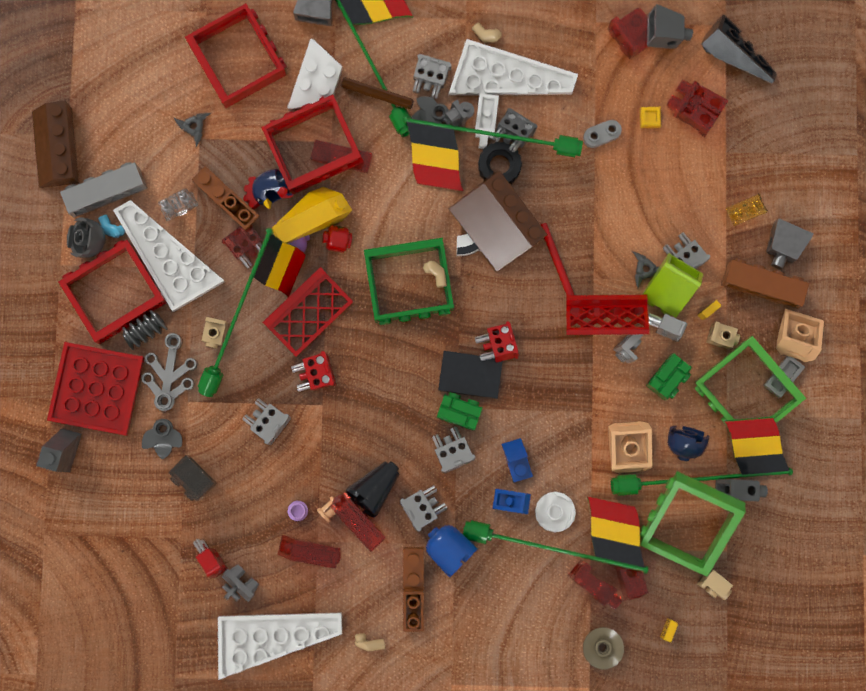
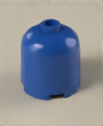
M445 525L440 529L435 527L428 534L430 539L426 544V551L449 578L463 565L460 562L461 560L466 562L478 550L457 528L451 525Z

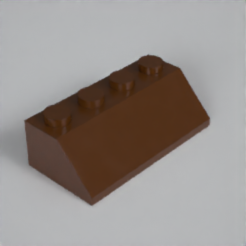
M66 101L45 103L32 111L39 188L79 184L72 107Z

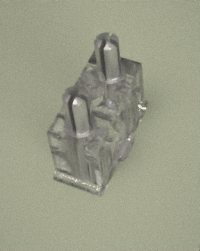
M187 188L158 202L166 221L182 216L187 211L198 206L193 193L189 192Z

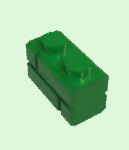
M672 353L646 384V387L663 400L673 399L679 391L678 385L681 382L685 383L691 376L689 371L692 367Z
M455 393L444 394L436 418L475 431L482 411V407L479 406L480 403L468 399V402L460 400L461 396Z

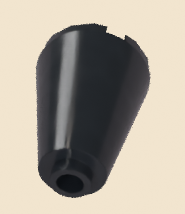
M391 461L389 463L383 462L347 487L345 494L354 505L363 508L365 514L375 518L399 477V468Z

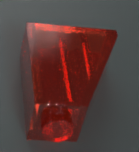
M346 492L334 498L330 505L331 508L370 552L386 539L378 526Z
M282 535L277 554L288 560L336 569L341 559L340 548L287 535Z

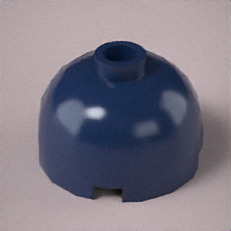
M677 426L670 427L667 440L668 447L677 455L679 460L689 461V459L700 457L706 451L710 436L704 437L705 432L686 426L682 427L683 430L676 429Z

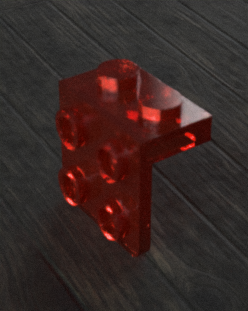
M641 8L635 9L621 19L618 16L615 17L608 26L610 35L617 41L622 52L629 59H632L648 48V17Z

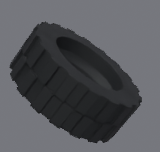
M495 142L485 147L478 161V171H480L481 178L485 180L494 173L490 167V162L493 157L502 155L508 159L510 164L509 169L503 173V176L509 184H512L518 178L522 167L521 155H519L518 150L515 152L510 151L511 144L509 145L505 142Z

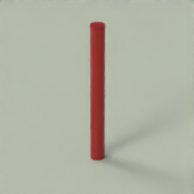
M543 223L541 227L547 233L544 239L566 295H575L548 225Z

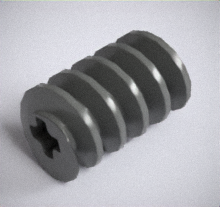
M150 310L151 317L149 318L144 314L143 322L137 318V326L129 323L130 330L122 327L123 336L132 350H134L133 344L138 347L141 346L140 340L147 343V335L152 339L155 338L154 331L161 334V327L168 330L158 313L156 314L153 310Z

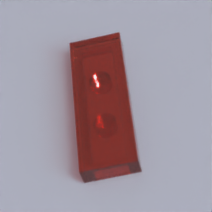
M315 140L310 159L328 164L353 151L348 147ZM359 150L364 162L350 169L368 174L373 154Z

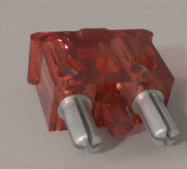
M251 225L246 231L240 226L222 239L221 242L248 269L250 267L242 257L252 266L253 264L246 254L248 253L251 258L256 257L258 254L254 248L256 247L260 251L263 240ZM256 236V240L251 241V237ZM248 242V246L243 247V243ZM236 248H240L238 253L235 252Z

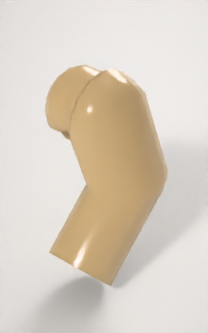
M480 23L475 24L472 28L484 43L496 42L501 38V32L498 29L485 30Z
M435 261L425 263L423 269L426 273H432L436 277L437 288L446 287L444 268Z
M364 633L355 635V645L366 651L385 649L383 639L369 641L366 640V634Z

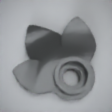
M432 97L417 98V104L420 110L415 112L411 118L441 124L445 119V113L449 110L445 105L437 104ZM440 111L443 113V115L441 117L436 116V112Z
M167 419L157 420L153 425V429L146 431L142 439V448L149 449L154 447L161 459H165L171 453L172 446L182 447L181 434L173 429V424ZM162 425L167 427L164 433L160 431Z

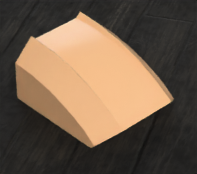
M785 309L776 345L780 355L790 356L803 362L815 360L822 349L824 321Z
M638 421L614 423L608 426L610 459L613 472L619 474L644 472L652 468V428L649 423Z

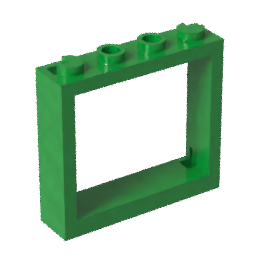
M443 238L364 250L375 323L379 322V325L391 324V320L398 319L399 322H407L411 320V317L419 316V319H426L431 317L430 314L438 313L439 316L451 314L450 311H454ZM438 250L440 266L445 270L447 286L444 287L446 305L380 315L372 260Z

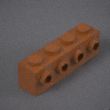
M742 259L731 260L727 264L721 286L796 309L804 305L810 283L804 282L803 278L797 276L787 277L784 276V272L777 270L771 272L765 270L766 267L762 265H748Z

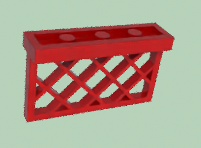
M320 267L262 323L295 356H298L353 301ZM325 279L331 284V293H319L320 284ZM317 287V293H311ZM308 295H317V307H305V298ZM319 295H331V307H319ZM334 295L343 296L347 303L343 307H333ZM303 301V307L298 306ZM293 309H303V321L291 320V311ZM305 309H317V321H305ZM319 309H331V318L328 321H319ZM333 309L338 310V311L333 315ZM280 322L288 323V335L279 334L274 328ZM291 323H302V335H290ZM305 323H317L316 332L313 335H305ZM319 323H325V324L319 329ZM290 337H302V346L297 351L290 346ZM305 337H310V338L304 343V338H305Z
M566 295L567 335L649 334L647 295ZM587 317L591 319V321L585 322L583 321V319ZM608 317L609 319H611V321L607 323L603 319ZM626 317H628V318H630V319H632V320H631L630 322H627V321H625V320H623V319H625ZM618 323L622 327H614V325ZM639 323L644 327H635L634 325ZM575 324H579V325L581 326V327L571 328V327H572L573 325H575ZM599 324L601 327H593V325Z

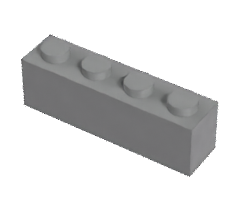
M128 162L121 165L119 169L103 172L99 177H89L81 184L69 185L60 193L68 214L74 218L147 189V186L135 162Z

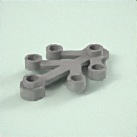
M170 333L165 338V345L169 348L165 370L158 362L156 354L148 353L145 356V362L152 366L163 381L161 390L155 383V376L147 372L142 375V382L148 385L154 393V404L161 411L172 409L175 404V398L186 390H192L195 385L192 379L185 378L182 380L181 385L171 391V385L174 381L189 370H195L198 366L195 359L188 358L182 366L174 371L177 349L182 345V338L175 333ZM172 339H177L178 343L173 346L171 344ZM153 355L155 360L150 363L148 358ZM189 361H194L192 368L188 367ZM147 375H150L152 378L150 382L145 381ZM190 380L191 386L186 388L185 382ZM166 397L168 399V403L166 405H163L162 399Z

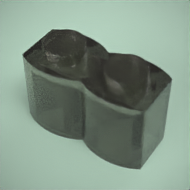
M185 455L169 471V474L172 476L170 480L178 487L181 485L186 490L184 494L191 501L194 499L200 501L217 484L189 455Z

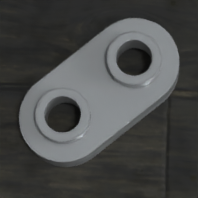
M608 120L590 127L583 135V142L589 148H596L612 142L620 136L621 125L615 120ZM613 127L615 132H610L608 128ZM595 134L597 139H592L590 135Z

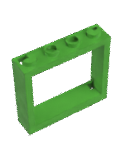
M753 336L748 337L695 381L697 385L695 390L701 397L707 396L710 400L707 404L715 413L719 411L724 416L721 420L723 422L724 420H734L705 386L704 382L749 346L793 397L770 416L773 417L776 423L806 399Z
M677 471L674 477L667 481L665 493L659 495L656 509L650 511L647 518L649 522L646 526L643 525L641 527L640 546L707 577L746 513L745 502ZM679 488L730 511L702 560L652 537Z

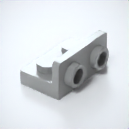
M643 334L627 335L613 349L616 352L615 356L623 363L625 361L627 363L636 361L638 357L631 350H634L642 342L640 338Z

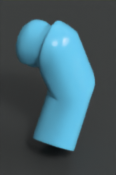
M102 215L98 218L107 236L119 238L125 234L123 226L111 224L108 215Z

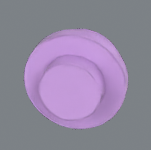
M294 501L288 507V515L294 521H301L308 514V507L302 501Z

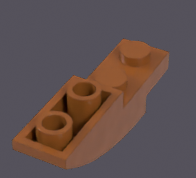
M206 166L191 179L245 231L260 217Z
M403 547V632H424V547Z

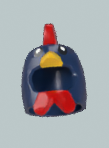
M270 169L257 177H249V184L244 187V191L247 194L243 197V200L249 203V207L252 209L260 205L271 209L272 203L280 199L292 198L293 194L289 192L281 171Z

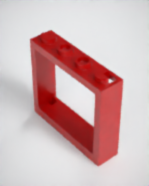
M247 3L185 36L188 45L225 109L286 76L285 68L287 66L283 58L277 57L275 52L278 50L272 40L270 42L267 40L266 35L268 33L263 24H258L256 21L258 15L253 8L249 9ZM247 18L276 69L227 96L198 44Z
M333 94L325 98L322 96L319 101L313 104H305L300 110L288 112L282 118L271 120L269 124L261 127L288 190L293 195L364 162ZM333 108L353 152L292 180L273 136Z
M121 240L115 243L114 248L109 251L100 252L96 259L91 262L86 261L82 263L78 270L66 273L58 281L92 339L99 345L123 331L122 327L128 328L130 327L129 323H136L137 318L141 320L144 314L149 315L150 310L156 311L167 304L147 267L132 243L128 240ZM127 251L155 296L97 331L70 288V285Z

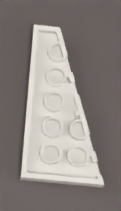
M466 39L449 95H479L480 93L491 95H572L578 74Z
M131 200L113 210L173 312L225 282Z
M342 613L218 616V680L341 635Z

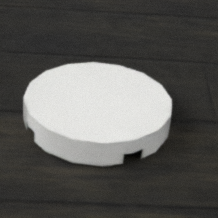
M550 492L543 495L535 508V516L539 525L551 532H560L569 528L574 522L576 515L571 498L560 492Z

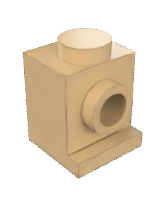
M206 317L201 341L206 343V347L217 349L218 346L223 345L229 323L224 320ZM216 330L217 334L213 337L210 336V332Z
M716 321L711 324L706 343L729 350L734 345L737 346L740 334H737V328ZM724 332L729 334L728 339L723 337Z
M713 569L707 577L703 576L697 583L701 588L707 587L705 591L714 598L718 596L726 600L732 592L730 589L733 585Z

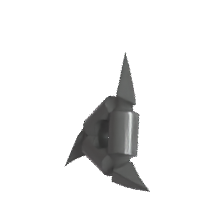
M211 113L196 114V116L194 115L185 121L176 118L174 120L181 129H184L185 132L194 137L197 147L203 135V120ZM196 123L197 127L192 129L190 128L191 124Z
M633 252L637 260H639L635 274L638 289L642 279L653 277L659 266L656 267L646 256ZM643 266H648L649 272H644Z

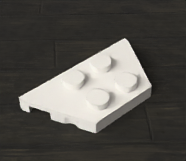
M310 39L288 105L289 111H295L294 109L301 108L308 103L313 104L319 101L322 96L325 98L335 94L343 68L314 39Z

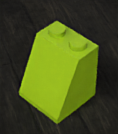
M668 253L642 295H647L648 305H655L661 309L663 314L676 318L701 285L703 273Z

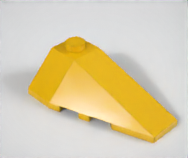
M321 187L308 192L271 229H273L274 235L278 239L290 243L342 222L352 209L342 193Z

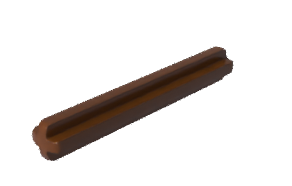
M344 77L341 82V87L400 107L412 109L414 104L412 98Z

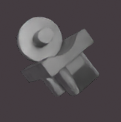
M457 99L452 103L451 109L445 113L443 124L465 127L467 119H470L474 114L473 105L469 102H463L459 105Z
M239 564L231 570L227 569L223 573L222 578L227 582L222 587L227 592L224 598L228 600L232 597L238 601L241 597L236 593L237 591L249 602L253 598L259 583L251 577L244 585L239 579L245 571Z

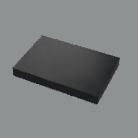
M444 351L438 391L498 399L503 361L496 363L494 358L481 361L478 355Z

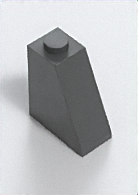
M61 428L42 446L36 466L55 472L70 473L82 434Z

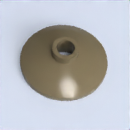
M600 627L589 632L584 639L583 653L586 660L593 667L610 669L621 661L624 654V643L617 632L610 628ZM600 644L606 645V649L604 651L599 650Z

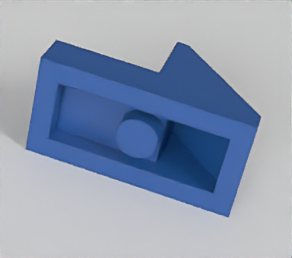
M521 438L501 444L513 483L533 477L527 459L528 455Z
M495 489L493 509L528 514L531 494Z

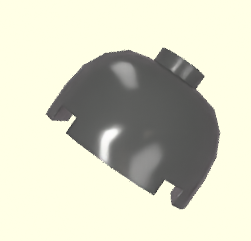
M83 217L76 218L74 220L77 221L75 225H70L68 229L67 247L71 248L73 252L71 255L75 257H94L101 252L105 245L104 229L94 220Z

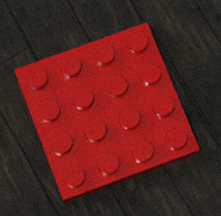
M64 342L47 421L128 436L145 357Z

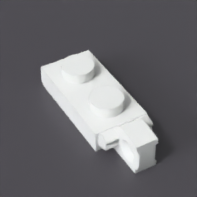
M479 94L475 129L495 132L499 95ZM475 134V137L480 138L479 149L487 147L488 139H493V136Z

